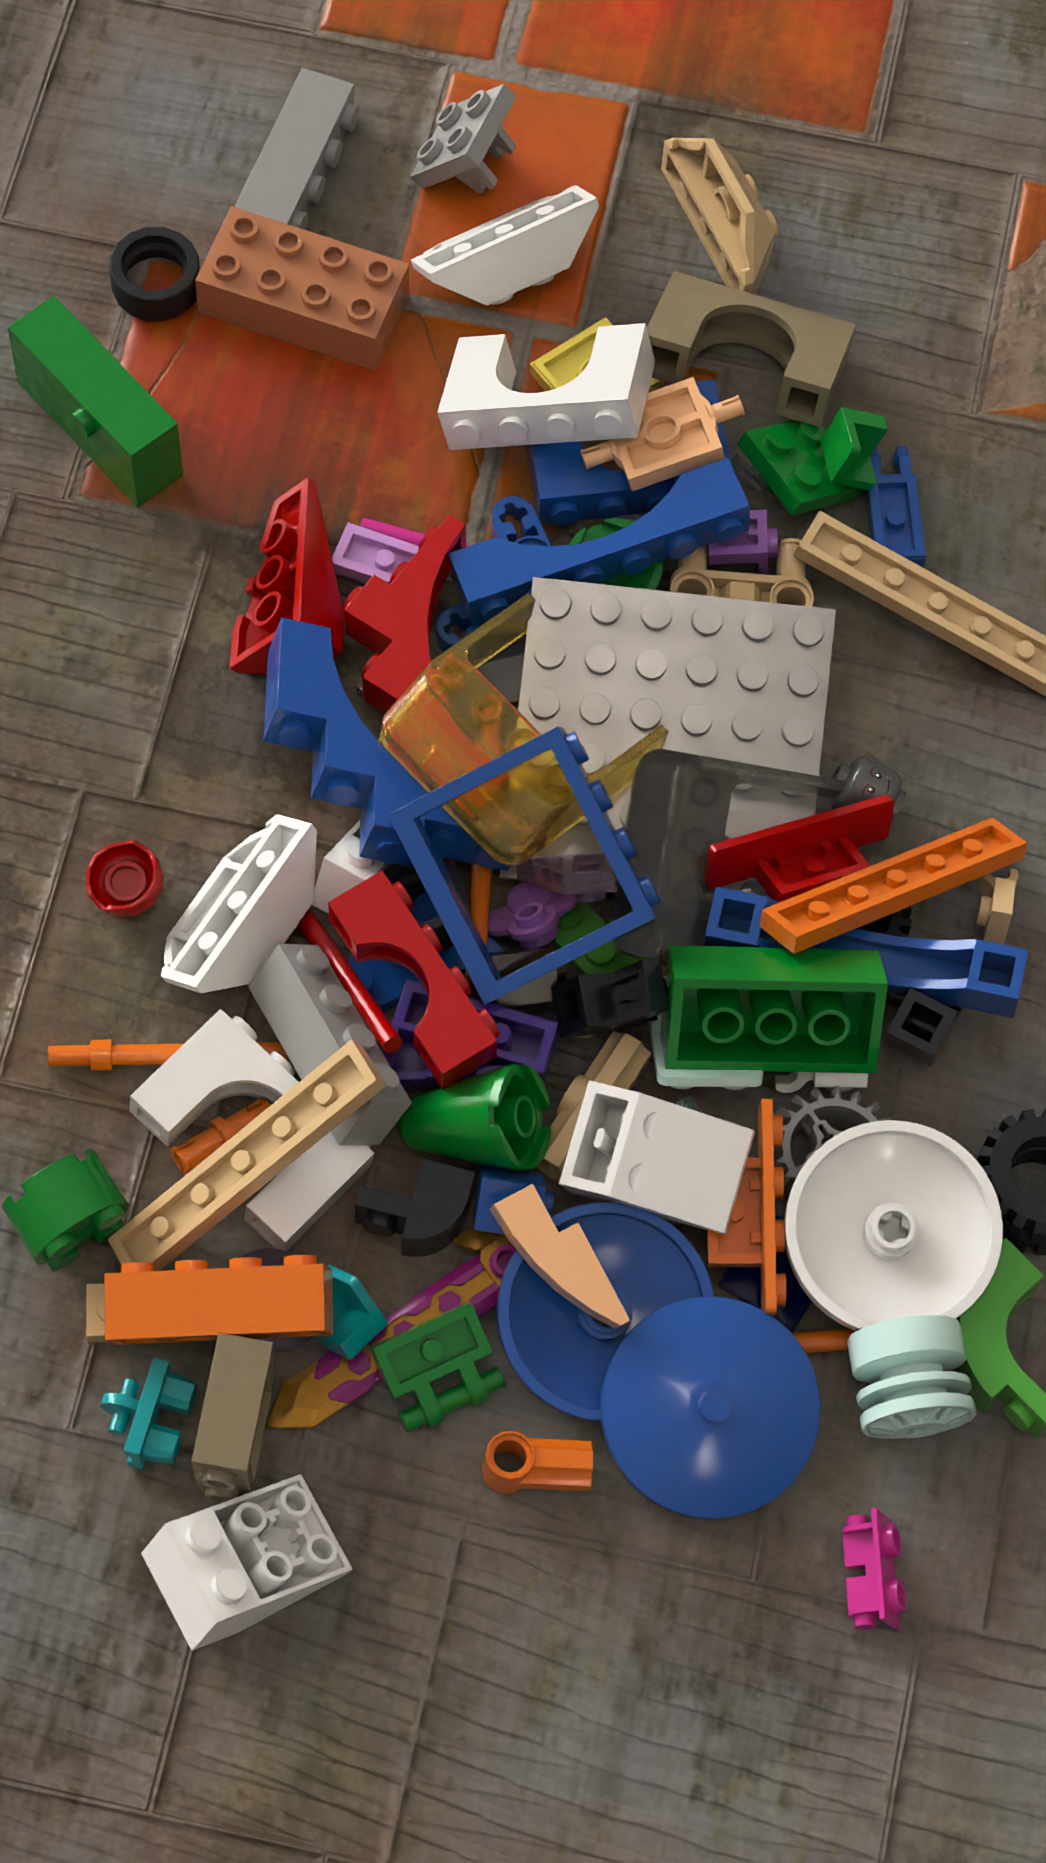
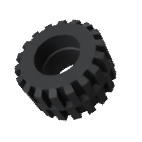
M1029 1109L1021 1112L1018 1121L1010 1115L1002 1120L999 1129L993 1128L988 1134L984 1145H982L976 1160L986 1172L998 1197L1003 1223V1239L1006 1238L1014 1242V1247L1022 1254L1026 1247L1030 1246L1034 1247L1035 1255H1046V1202L1035 1200L1023 1193L1015 1183L1011 1171L1013 1167L1023 1163L1032 1162L1046 1165V1109H1044L1041 1117H1036L1034 1109Z

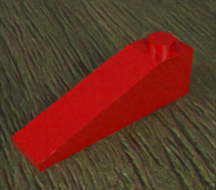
M308 477L274 500L259 547L260 552L265 555L263 565L257 576L249 578L245 590L246 593L252 596L246 616L241 615L237 617L232 631L230 669L236 673L267 674L268 649L281 617L330 628L333 660L343 653V606L316 483Z

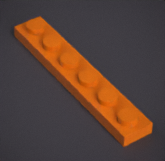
M992 817L762 909L759 927L795 954L1021 861L1025 857L1027 842Z

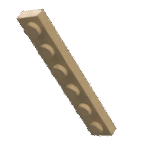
M818 512L798 545L794 557L1046 696L1045 635L824 512Z
M352 1039L109 1237L108 1241L120 1263H153L154 1271H160L386 1087V1083L363 1046Z

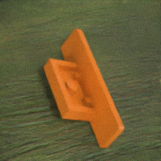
M761 1099L758 1107V1157H748L726 1235L706 1230L707 1267L760 1268L761 1310L775 1317L777 1306L786 1305L785 1273H776V1252H784L785 1222L784 1220H775V1199H783L784 1170L783 1167H774V1146H782L783 1118L782 1114H773L772 1099Z

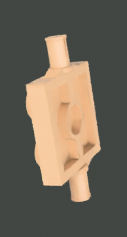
M694 377L648 392L637 438L607 439L608 441L581 449V456L587 470L614 460L624 470L631 491H635L724 459L725 456L718 437L717 424L741 415L744 416V408L739 395L711 405L700 394Z

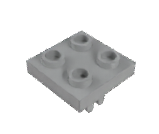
M502 84L488 91L479 90L469 99L458 104L451 102L445 106L436 118L438 126L433 136L422 145L417 153L419 161L410 177L422 189L454 176L480 194L483 193L485 187L494 189L498 179L482 160L487 152L500 159L504 151L512 154L516 148L515 142L501 125L517 96L505 84Z

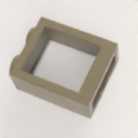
M218 1333L191 1460L197 1491L204 1492V1497L210 1501L223 1503L253 1492L277 1376L273 1342Z

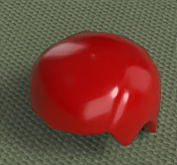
M136 840L107 845L94 854L85 872L87 893L90 899L100 910L118 918L141 915L155 905L163 891L164 873L160 861L155 853Z

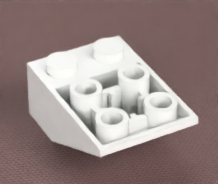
M589 1080L559 1184L577 1197L596 1202L622 1203L654 1213L666 1220L726 1235L755 1131L643 1093Z
M301 1474L165 1523L141 1553L192 1651L252 1626L353 1570Z

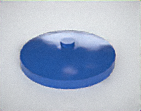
M597 1202L575 1206L552 1216L551 1219L558 1232L579 1223L630 1319L629 1322L614 1329L586 1314L557 1293L528 1265L517 1250H515L503 1273L497 1298L496 1316L501 1345L510 1366L520 1381L531 1393L553 1409L575 1418L601 1422L600 1393L606 1368L614 1351L628 1332L645 1317L669 1304L694 1297H714L711 1280L701 1257L689 1240L678 1229L654 1213L615 1202Z
M712 1296L694 1297L669 1304L651 1313L634 1326L622 1339L608 1363L600 1393V1420L603 1436L615 1465L625 1479L644 1497L664 1509L684 1516L709 1519L727 1518L745 1514L769 1503L787 1489L797 1478L810 1457L818 1434L820 1397L816 1376L804 1349L792 1333L776 1318L751 1304L739 1300Z

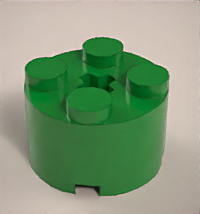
M93 1149L85 1150L86 1160L79 1161L75 1153L46 1166L21 1184L26 1193L15 1203L11 1195H9L3 1202V1211L37 1264L47 1263L52 1272L63 1269L75 1261L80 1255L77 1248L94 1238L98 1244L105 1243L109 1237L125 1225L121 1218L127 1212L129 1204Z

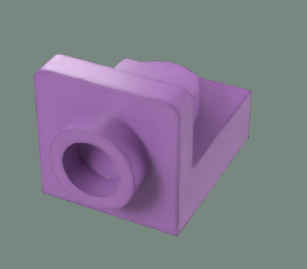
M750 510L749 531L743 532L735 540L726 543L714 542L709 544V565L758 563L759 574L769 575L768 558L778 557L777 528H767V510Z

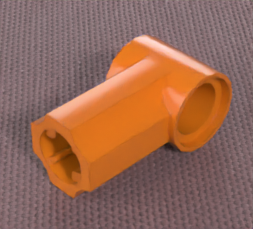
M504 1431L495 1435L487 1445L481 1468L482 1476L488 1487L495 1492L503 1494L515 1493L520 1489L589 1492L593 1472L592 1441L527 1438L520 1432ZM500 1453L514 1454L521 1461L522 1468L516 1472L503 1471L496 1465L494 1457Z

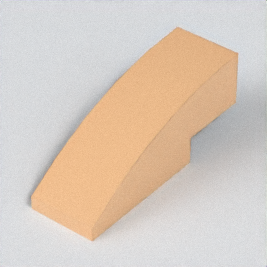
M533 1184L493 1204L490 1211L507 1239L528 1265L557 1293L586 1314L614 1329L630 1321L579 1223L558 1232Z

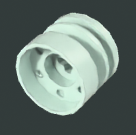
M941 1315L901 1317L863 1327L850 1335L847 1345L852 1375L858 1381L873 1383L861 1389L856 1396L858 1406L866 1410L860 1416L861 1429L866 1436L878 1439L925 1437L960 1427L972 1421L977 1415L973 1398L966 1395L972 1388L970 1378L966 1374L952 1371L961 1366L967 1359L961 1324L957 1319Z

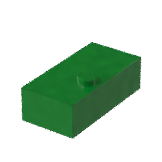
M52 296L8 327L17 382L137 508L183 476L178 423L55 296Z
M669 945L665 978L668 987L667 1000L669 1010L662 1013L660 1030L666 1069L876 1074L888 988L879 950L805 949L793 954L787 948Z

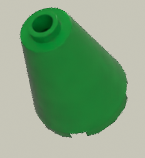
M508 1064L458 1081L444 1090L438 1088L410 1098L411 1105L398 1120L399 1133L413 1150L513 1171L537 1167L546 1155L551 1137V1127H542V1110L550 1109L549 1096L542 1078L529 1065Z

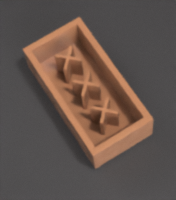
M231 206L195 279L198 313L376 371L409 298V263Z

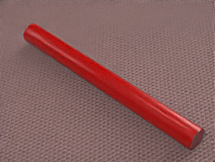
M308 909L300 920L298 927L311 945H319L326 954L329 964L339 981L350 994L355 1008L384 1052L393 1053L397 1051L402 1045L401 1037L314 912Z

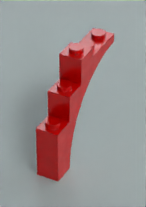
M451 514L446 517L438 528L433 526L425 533L419 544V551L408 563L403 561L397 566L389 583L374 574L363 588L358 586L352 590L343 606L346 635L375 653L367 661L361 674L364 701L395 720L385 730L380 743L411 772L437 789L494 760L492 756L480 748L455 718L439 689L429 655V637L433 612L445 581L451 573L448 553L466 547V524ZM508 771L456 799L485 813L496 815L507 802L508 795L512 790V772Z

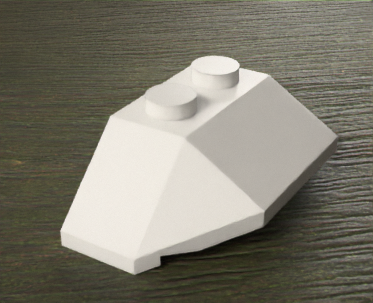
M574 185L564 189L557 195L546 196L437 244L422 255L411 259L412 266L433 283L484 305L504 303L510 300L514 293L531 285L537 286L548 283L554 278L555 274L570 268L599 208L598 200L592 194Z
M276 814L266 822L265 829L250 835L221 860L166 938L165 966L162 968L161 977L167 983L198 993L250 984L277 945L286 942L314 902L317 829L312 823Z

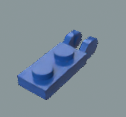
M897 446L893 454L895 474L882 475L881 457L876 447L870 458L877 483L872 490H865L871 539L915 564L924 567L926 553L916 475L911 472L907 446Z

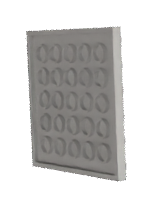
M533 577L514 749L557 726L563 727L567 735L575 731L589 757L588 761L582 763L583 768L591 783L600 779L612 801L613 808L606 811L615 830L621 827L626 829L636 848L638 855L630 860L639 877L641 878L648 874L656 887L655 890L659 897L712 903L716 889H710L705 883L708 849L712 844L815 815L836 609ZM552 749L512 769V790L508 795L506 819L524 823V841L509 870L500 869L499 879L522 882L542 878L553 886L565 887L570 884L577 885L580 889L616 892L618 890L624 892ZM755 877L722 887L770 898Z

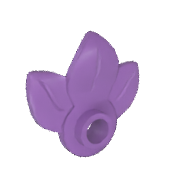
M542 878L525 880L518 883L509 891L507 905L489 911L488 933L492 936L511 935L512 939L519 941L520 945L526 949H534L548 944L559 933L557 926L559 917L575 908L580 900L578 886L570 885L553 891L549 882Z

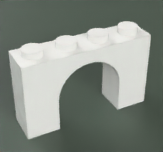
M646 323L598 327L591 358L584 371L571 382L559 388L540 393H521L511 390L516 369L505 334L459 338L437 412L449 450L637 438L655 365Z
M220 1009L130 1095L129 1111L168 1147L199 1115L219 1100L232 1096H252L257 1098L263 1096L265 1101L273 1104L299 1082L293 1077L295 1070L282 1055L275 1051L268 1054L255 1041L257 1035L248 1023L238 1016H234L231 1019ZM330 1131L281 1171L246 1205L244 1220L283 1255L371 1167L375 1154L370 1149L372 1145H338Z

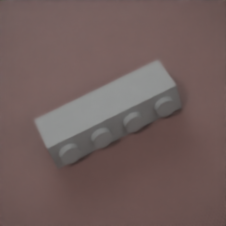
M302 67L234 207L306 230L309 219L307 212L312 203L318 204L322 198L326 184L324 176L329 167L335 168L341 157L343 136L346 131L351 133L358 121L360 106L356 105L354 101L353 83Z
M279 943L250 982L248 988L301 1080L351 1039L363 1046L387 1086L331 1132L338 1145H379L412 1102L400 1084L398 1075L390 1067L377 1045L373 1033L367 1028L355 1008L350 994L342 986L329 964L328 957L319 945Z

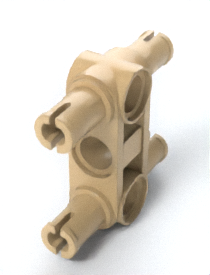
M786 538L778 543L776 575L707 570L708 545L697 548L692 554L678 559V569L670 577L669 584L670 592L809 607L813 606L814 601L812 586L805 578L806 563L794 557L795 551L801 542L800 539Z

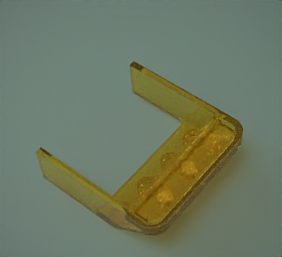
M529 593L433 659L384 715L380 731L383 746L428 793L542 735L476 669L527 633L528 621L531 618L535 599ZM661 724L594 774H587L591 783L600 779L609 797L612 798L658 764L669 731ZM552 749L442 806L494 860L505 865H518L526 862L586 817Z

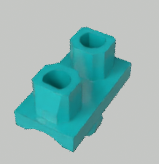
M153 1357L140 1400L136 1399L140 1382L127 1378L124 1381L120 1394L104 1393L100 1404L103 1410L113 1415L109 1432L123 1436L128 1421H133L123 1452L128 1455L126 1462L128 1466L142 1470L146 1460L154 1463H175L181 1445L182 1432L157 1424L162 1409L189 1416L198 1391L196 1382L171 1372L169 1361Z

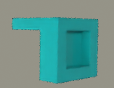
M328 1264L327 1266L332 1269L334 1336H316V1338L323 1347L348 1360H352L389 1323L358 1278Z

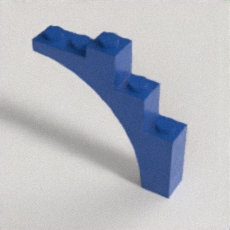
M281 617L268 649L263 741L313 752L311 799L361 809L359 857L409 867L411 860L387 814L437 788L415 775L387 751L362 722L342 687L333 660L330 628ZM457 799L420 817L440 858L508 871L524 841V823L485 813Z

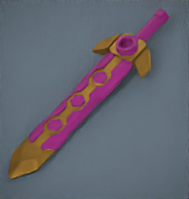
M470 1228L453 1240L454 1245L477 1255V1257L471 1258L412 1297L409 1303L386 1317L385 1319L389 1324L352 1360H348L331 1351L283 1383L268 1418V1425L271 1428H315L371 1391L374 1385L383 1380L369 1347L467 1301L472 1303L478 1318L497 1306L499 1286L503 1273L516 1250L506 1235L477 1231L474 1228Z

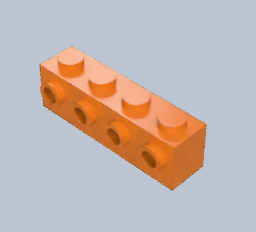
M315 1255L285 1256L284 1265L262 1266V1258L229 1259V1268L208 1269V1261L181 1260L175 1262V1270L154 1271L153 1263L132 1262L121 1264V1273H104L105 1340L115 1345L217 1341L218 1333L251 1339L334 1336L332 1269L323 1263L317 1264V1256Z

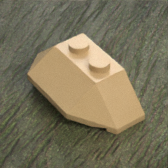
M671 138L665 140L661 170L722 280L728 287L756 294L770 262L774 237L778 235V228L770 210L764 211L759 202L754 180L749 174L744 175L736 159L713 138Z

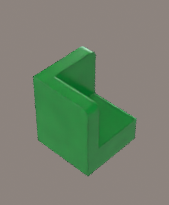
M845 407L840 408L820 439L831 483L865 490H872L877 479L870 456L888 430L883 415Z

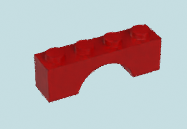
M380 871L328 902L330 922L357 962L371 960L390 961L407 968L423 984L429 1001L423 1018L413 1030L414 1048L442 1090L497 1057L496 1038L500 1036V1032L495 1021L486 1009L483 1008L477 1011L467 997L471 993L467 980L458 967L453 966L449 969L438 954L443 951L438 937L427 923L420 927L410 912L414 909V904L400 882L392 885L384 872Z

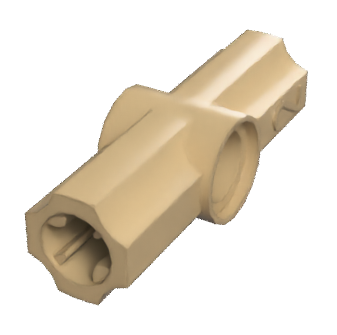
M613 1031L585 1075L579 1074L570 1084L558 1106L557 1117L550 1126L551 1137L546 1155L537 1166L544 1176L556 1183L560 1181L589 1080L631 1090L637 1083L636 1081L647 1068L652 1054L643 1046L641 1041L627 1033Z

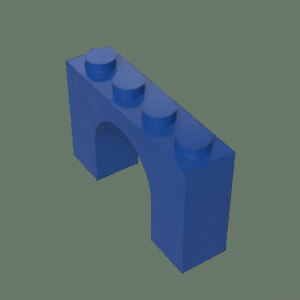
M715 379L695 381L700 394L711 405L719 402ZM721 422L717 424L718 437L723 447L725 458L728 457L731 463L724 424ZM580 441L525 445L536 513L541 524L569 525L577 520L594 518L605 520L622 518L625 515L648 513L670 492L680 476L678 475L631 491L624 472L614 471L602 465H597L587 470L580 452L581 449H584Z

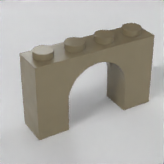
M673 271L647 326L655 358L652 378L672 384L683 381L696 355L703 349L721 343L749 345L774 357L785 370L774 414L821 428L847 362L856 324Z

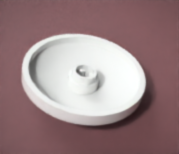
M885 1120L861 1124L849 1128L825 1142L812 1154L799 1172L790 1191L784 1215L785 1248L788 1261L799 1285L821 1311L839 1324L854 1331L882 1321L908 1316L941 1315L957 1319L975 1303L989 1284L998 1264L1003 1240V1223L998 1197L990 1179L978 1161L963 1146L944 1133L907 1121Z

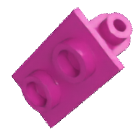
M871 1508L872 1522L869 1523L867 1515H851L846 1518L847 1526L842 1528L845 1568L856 1569L865 1567L866 1576L846 1578L848 1618L854 1619V1627L859 1630L876 1628L877 1618L894 1630H899V1612H904L906 1609L904 1585L900 1578H896L895 1557H900L902 1551L901 1536L896 1523H892V1520L877 1508Z

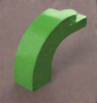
M1004 1238L998 1264L989 1284L975 1303L957 1318L961 1324L967 1359L956 1369L957 1372L966 1374L970 1378L972 1388L968 1395L973 1398L975 1405L983 1414L999 1400L1004 1405L1003 1411L1009 1421L1021 1431L1026 1432L1029 1430L1038 1439L1046 1432V1393L1013 1359L1007 1343L1006 1325L1008 1317L1035 1293L1044 1275L1016 1247Z

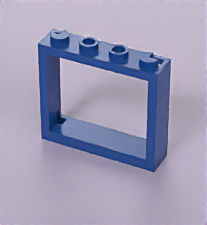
M560 726L387 814L484 1005L659 916L654 906L662 903L655 890L654 883L648 874L640 878L630 860L637 856L638 853L629 834L624 827L615 830L606 813L607 810L613 808V804L600 779L591 783L582 766V763L589 760L584 746L581 745L575 731L567 735L564 728ZM552 749L634 911L502 978L420 817Z

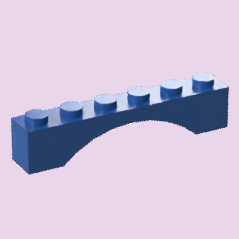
M727 457L681 473L670 492L650 512L628 527L610 535L579 544L560 546L518 544L494 537L448 553L451 578L471 626L483 622L495 623L505 619L512 612L530 606L533 577L601 584L604 580L622 574L634 575L640 573L651 564L668 558H684L692 554L697 548L714 542L726 543L735 540L743 532L749 531L750 504Z
M716 886L705 933V946L785 948L759 927L762 909L780 902L766 896ZM858 928L807 948L879 950L888 982V993L906 996L909 989L912 988L942 1004L1010 1018L1015 1016L1028 955V949L979 939H919L870 932Z

